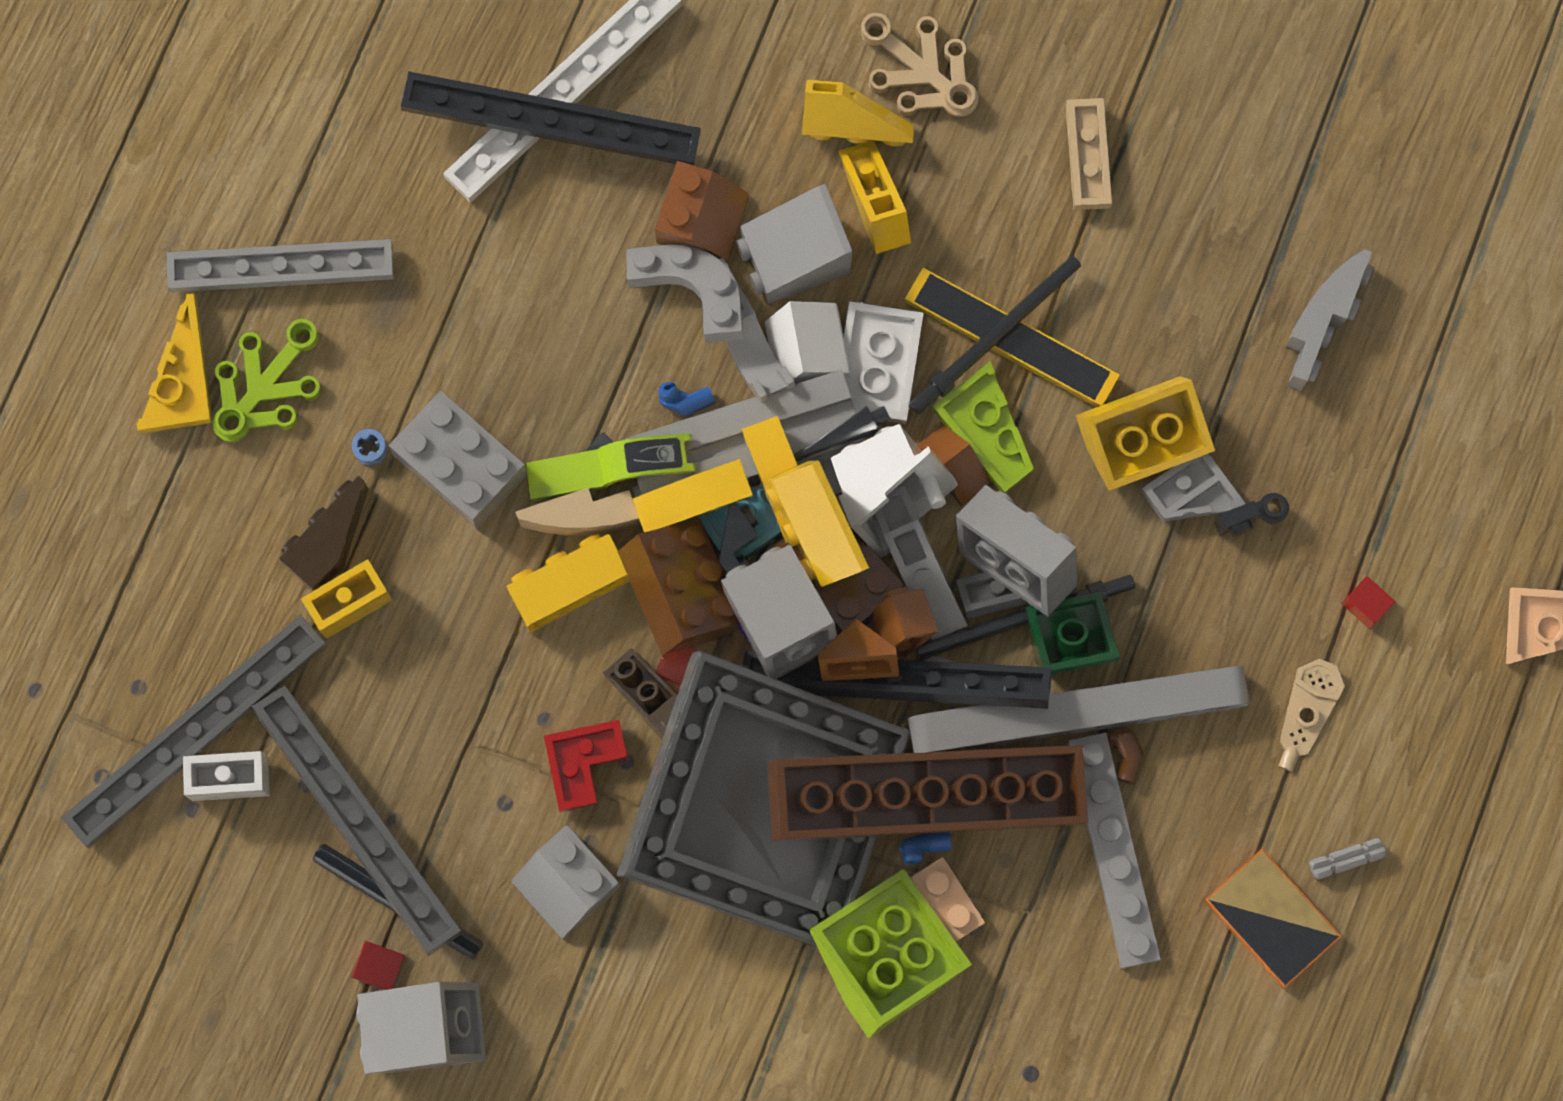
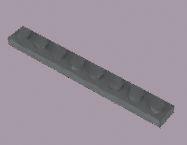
M299 615L61 818L85 847L90 848L182 770L183 756H196L202 753L253 709V705L269 696L322 651L327 644L302 615Z
M286 686L253 705V712L426 955L429 957L460 936L461 930Z

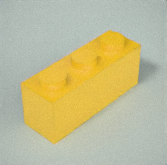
M600 534L592 535L579 544L581 548L567 555L565 551L559 552L545 561L546 566L534 572L532 569H526L511 578L513 583L506 587L530 633L630 582L619 557L618 550L609 534L603 537Z

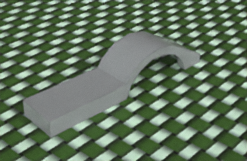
M724 258L719 259L729 269ZM737 283L742 304L743 339L725 341L743 379L760 402L768 400L767 396L786 387L788 389L795 387V382L786 366L782 367L774 356L764 337L754 310Z

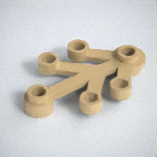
M871 13L863 19L861 25L863 40L872 46L881 45L911 69L886 71L879 68L873 70L869 76V88L871 91L883 94L890 87L929 84L939 92L916 95L911 91L901 93L897 99V110L906 117L913 116L918 110L944 108L948 114L954 117H966L974 112L978 104V93L975 87L966 82L964 58L966 55V45L962 40L951 39L945 44L944 57L950 63V81L938 69L936 47L938 23L933 17L924 16L918 20L916 25V35L921 40L922 58L890 33L891 24L885 15ZM928 24L934 30L931 33H924L920 27ZM878 28L882 31V34L878 37H873L869 34V30ZM951 47H958L962 53L958 56H953L948 50ZM876 77H883L887 82L882 86H878L873 80ZM955 96H963L966 99V103L957 105L954 103L953 98ZM905 99H910L915 105L908 109L904 108L901 102Z

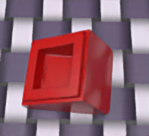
M1366 576L1341 604L1370 629L1393 605L1395 600Z
M365 941L352 978L384 990L393 989L405 955Z

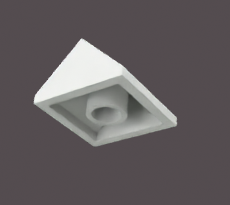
M789 301L765 321L769 347L782 367L786 366L795 384L841 369L844 376L851 375L836 303Z

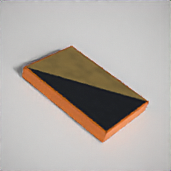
M1260 849L1203 900L1282 989L1286 988L1342 937L1263 849Z

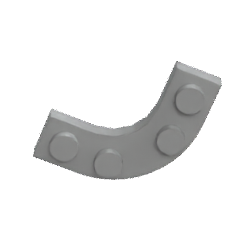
M659 245L626 249L629 288L671 284L682 285L691 289L702 300L703 328L706 343L743 339L742 304L738 286L730 270L718 258L706 251L686 245Z

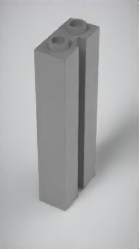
M841 369L795 384V387L791 389L786 387L767 396L768 400L760 402L757 397L625 438L631 439L644 436L684 433L692 434L693 442L685 443L687 463L696 464L697 472L682 475L637 477L639 485L632 487L635 497L737 459L741 460L749 486L761 482L745 443L742 429L778 416L793 454L809 446L856 413L843 370ZM865 438L827 449L796 461V463L800 465L807 461H819L822 463L831 460V457L840 454L848 445L860 444L865 441Z

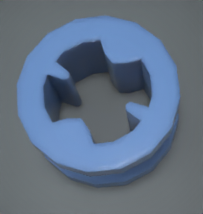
M363 429L358 432L351 444L352 451L357 460L367 466L381 463L388 451L387 443L382 434L373 429ZM372 439L377 440L375 444L379 450L376 453L370 451L367 456L362 455L364 450L360 447L363 442L369 444Z

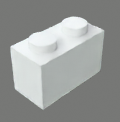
M262 751L183 756L184 796L192 801L270 796L269 758Z

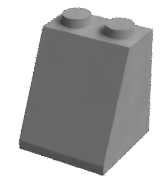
M826 184L820 185L741 226V239L736 241L743 261L750 260L754 273L750 274V279L757 295L763 293L767 304L851 273L853 251Z
M791 545L782 549L781 547L772 548L761 556V560L748 567L740 565L728 572L726 578L721 580L724 593L767 677L775 680L818 658V653L837 637L835 623Z
M434 982L357 994L358 1007L356 1015L361 1031L362 1045L360 1048V1058L364 1066V1074L393 1073L486 1062L479 983Z

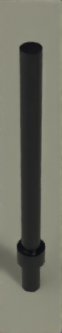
M1070 256L944 372L938 371L928 381L930 385L909 403L910 407L917 414H920L939 396L945 397L955 387V381L1081 267L1078 259Z
M1131 574L1105 583L1099 580L1087 584L1084 590L1069 594L1065 599L1101 592L1105 603L1108 602V597L1135 589V583ZM1026 609L924 642L916 649L919 660L1027 625Z

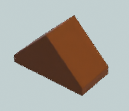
M942 425L917 445L922 451L929 446L956 479L958 485L950 493L961 506L972 499L985 485L991 484L971 445L947 426Z
M857 619L818 653L822 682L900 676L896 647Z

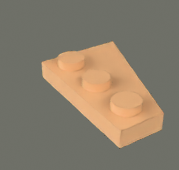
M1510 588L1506 664L1563 650V591Z

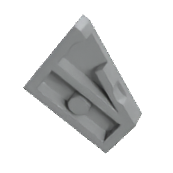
M1209 454L1172 467L1144 486L1140 491L1162 522L1221 514L1246 504Z

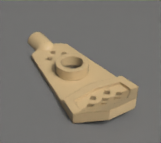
M1319 658L1297 669L1279 741L1284 752L1278 767L1293 772L1298 757L1309 754L1334 705L1345 688L1337 665ZM1301 710H1311L1314 714L1313 721L1310 723L1302 721L1300 718Z

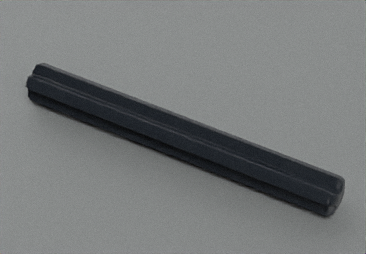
M326 844L319 846L313 856L315 863L396 913L365 868ZM459 927L461 935L447 945L469 959L474 960L482 950L483 942Z

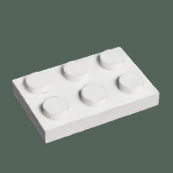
M849 301L844 342L851 375L845 376L856 413L866 405L871 412L885 406L891 418L888 422L906 424L924 313Z

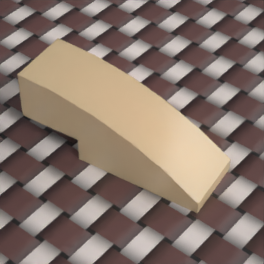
M589 488L516 511L521 527L550 534L592 536L595 534L617 533L640 527L639 517L630 490L593 502Z

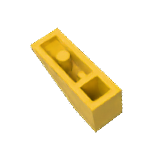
M874 140L839 150V156L857 208L875 253L878 254L911 244L907 211Z

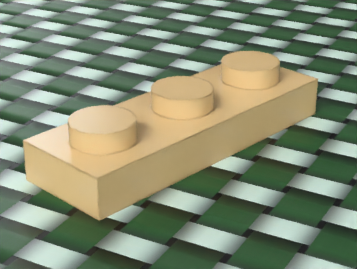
M1104 98L1067 100L1065 106L1073 210L1111 208L1112 196Z

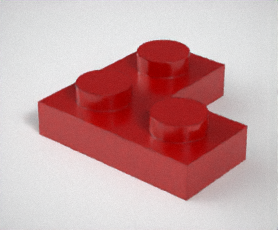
M620 720L544 735L559 812L598 805L590 767L628 759Z

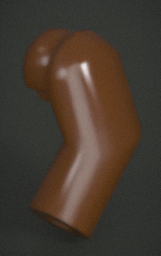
M1115 727L1108 734V742L1112 747L1118 748L1123 757L1117 779L1134 785L1144 752L1134 731L1127 727Z

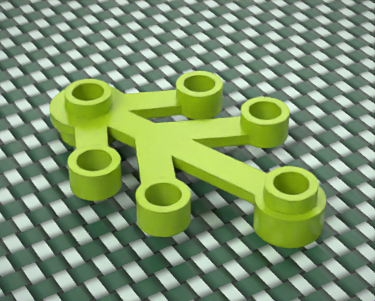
M297 319L288 326L286 334L289 342L263 373H261L260 364L263 342L260 336L254 332H246L240 337L239 347L244 353L248 392L239 402H237L235 383L240 377L238 368L231 361H222L216 366L215 375L220 382L222 408L213 417V429L220 439L226 442H237L246 437L249 430L253 428L278 426L283 430L292 429L297 424L298 416L289 405H281L275 411L251 412L262 401L300 396L304 400L313 401L320 396L322 391L321 385L313 376H305L299 381L275 384L301 352L310 351L317 345L319 334L311 321ZM303 332L310 334V339L306 343L297 341L298 336ZM250 339L257 340V346L252 350L245 349V343ZM225 368H232L234 372L230 378L224 379L221 377V372ZM307 383H314L316 385L315 391L310 394L304 393L303 387ZM283 412L292 413V418L287 423L279 421V417ZM230 419L239 420V425L236 429L229 430L226 428V424Z

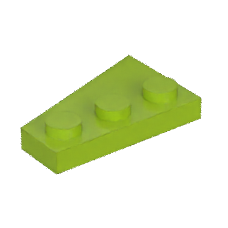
M991 361L932 406V411L940 421L971 445L989 479L999 491L1005 494L1033 473V465L1019 430L1014 424L1008 409L1007 400L1000 389Z

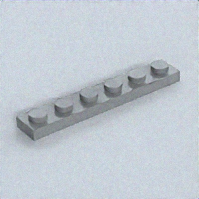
M391 239L166 252L167 289L170 293L394 279L393 243Z
M1101 733L1069 740L1067 742L1068 746L1082 745L1088 815L1087 828L1120 967L1124 969L1160 961L1161 958L1107 734Z

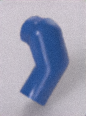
M666 382L658 390L661 405L682 416H688L715 404L714 397L708 386L688 394L678 389L675 383Z
M950 833L919 834L904 839L899 848V851L902 852V861L907 865H915L922 861V853L951 851Z

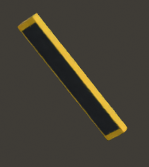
M922 268L904 303L976 342L1007 315L1006 312L925 268ZM1022 321L991 349L1095 407L1104 405L1120 376L1118 373Z

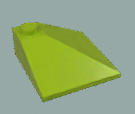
M904 869L810 930L846 1007L868 1039L902 1017L972 965Z

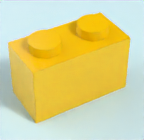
M367 559L302 597L301 600L320 632L328 639L392 601V598Z

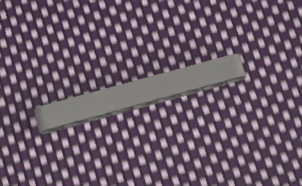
M1232 666L1050 694L1048 709L977 705L920 714L908 718L914 753L967 751L1237 709L1250 705L1243 666Z

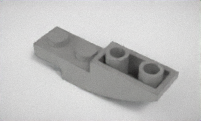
M1364 249L1346 261L1321 285L1309 301L1286 344L1287 348L1299 352L1287 386L1301 391L1307 381L1314 382L1322 364V361L1316 359L1320 347L1327 348L1334 332V327L1341 329L1347 319L1353 321L1361 299L1355 298L1359 285L1366 287L1373 270V266L1368 264L1371 251Z
M906 485L895 488L887 495L889 501L875 515L908 591L924 589L938 632L931 637L933 640L968 625L938 556H936Z

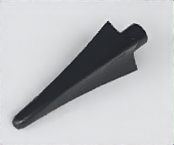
M866 405L835 429L809 446L794 453V458L796 461H800L827 449L875 435L879 431L878 425L891 418L885 406L871 412Z

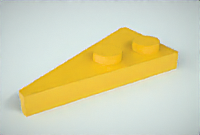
M194 293L186 294L184 303L180 305L173 335L170 342L167 341L157 368V378L151 384L148 393V403L142 419L139 418L137 423V430L140 434L212 423L197 298Z

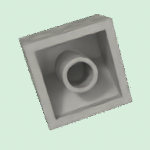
M567 825L545 843L511 881L562 939L569 935L621 888L619 882Z

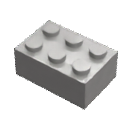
M441 390L388 445L397 460L476 530L527 476L525 464Z
M985 485L956 515L959 554L1049 617L1077 586L1076 546L1067 535L1061 532L1055 533L1046 527L1041 518L1033 512L1026 513L1017 507L1013 500L1004 492H995Z

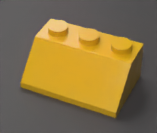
M1181 376L1076 415L1087 451L1109 491L1215 451L1191 379Z
M807 461L767 480L771 489L765 491L766 496L775 512L781 510L787 522L786 525L782 526L783 532L791 547L798 546L804 558L800 560V563L811 581L814 580L817 586L822 587L869 568L819 461Z

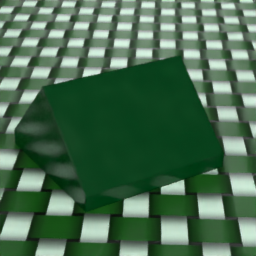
M1101 592L1064 599L1049 617L1033 606L1026 607L1034 660L1038 667H1049L1052 674L1120 661L1119 651Z

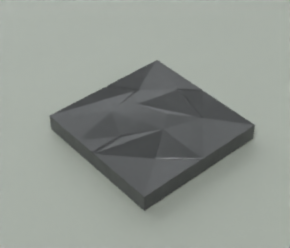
M702 651L693 652L616 876L817 947L810 933L811 928L857 899L877 836L772 842L767 763L776 759L903 754L910 731Z

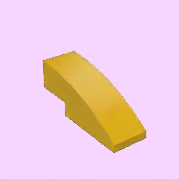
M778 416L742 429L745 443L764 491L771 489L767 480L798 466ZM772 508L785 543L789 545L782 526L786 525L787 522L781 510L775 512Z
M737 459L635 497L633 502L643 531L648 532L716 511L719 508L751 498L753 494L741 460Z

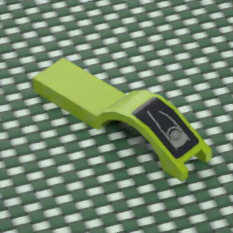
M684 433L625 439L609 443L596 450L527 462L530 500L537 502L558 498L589 488L590 492L607 489L616 482L641 476L682 475L697 472L696 464L687 463L685 443L693 442L692 434Z

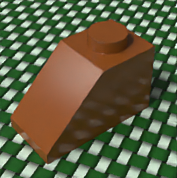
M900 587L891 590L885 594L886 599L874 608L872 631L896 647L898 659L908 656L938 632L924 589L908 591L907 587Z

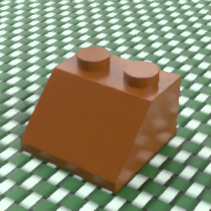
M677 161L655 228L656 243L695 247L710 253L718 259L724 258L725 262L728 263L749 193L714 171Z

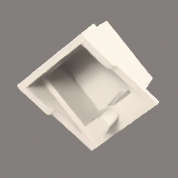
M900 424L894 427H885L879 430L874 437L860 444L848 445L840 454L831 457L843 493L839 496L849 524L880 558L887 555L890 549L875 513L889 501L887 495L899 486L906 485L916 511L921 518L931 508L938 509L946 504L944 497L958 485L956 479L929 446L922 451Z

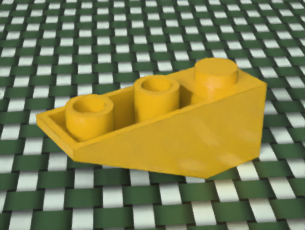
M806 80L802 135H809L815 140H829L831 137L846 138L852 143H866L868 140L883 141L884 144L889 146H902L905 143H913V124L843 82Z

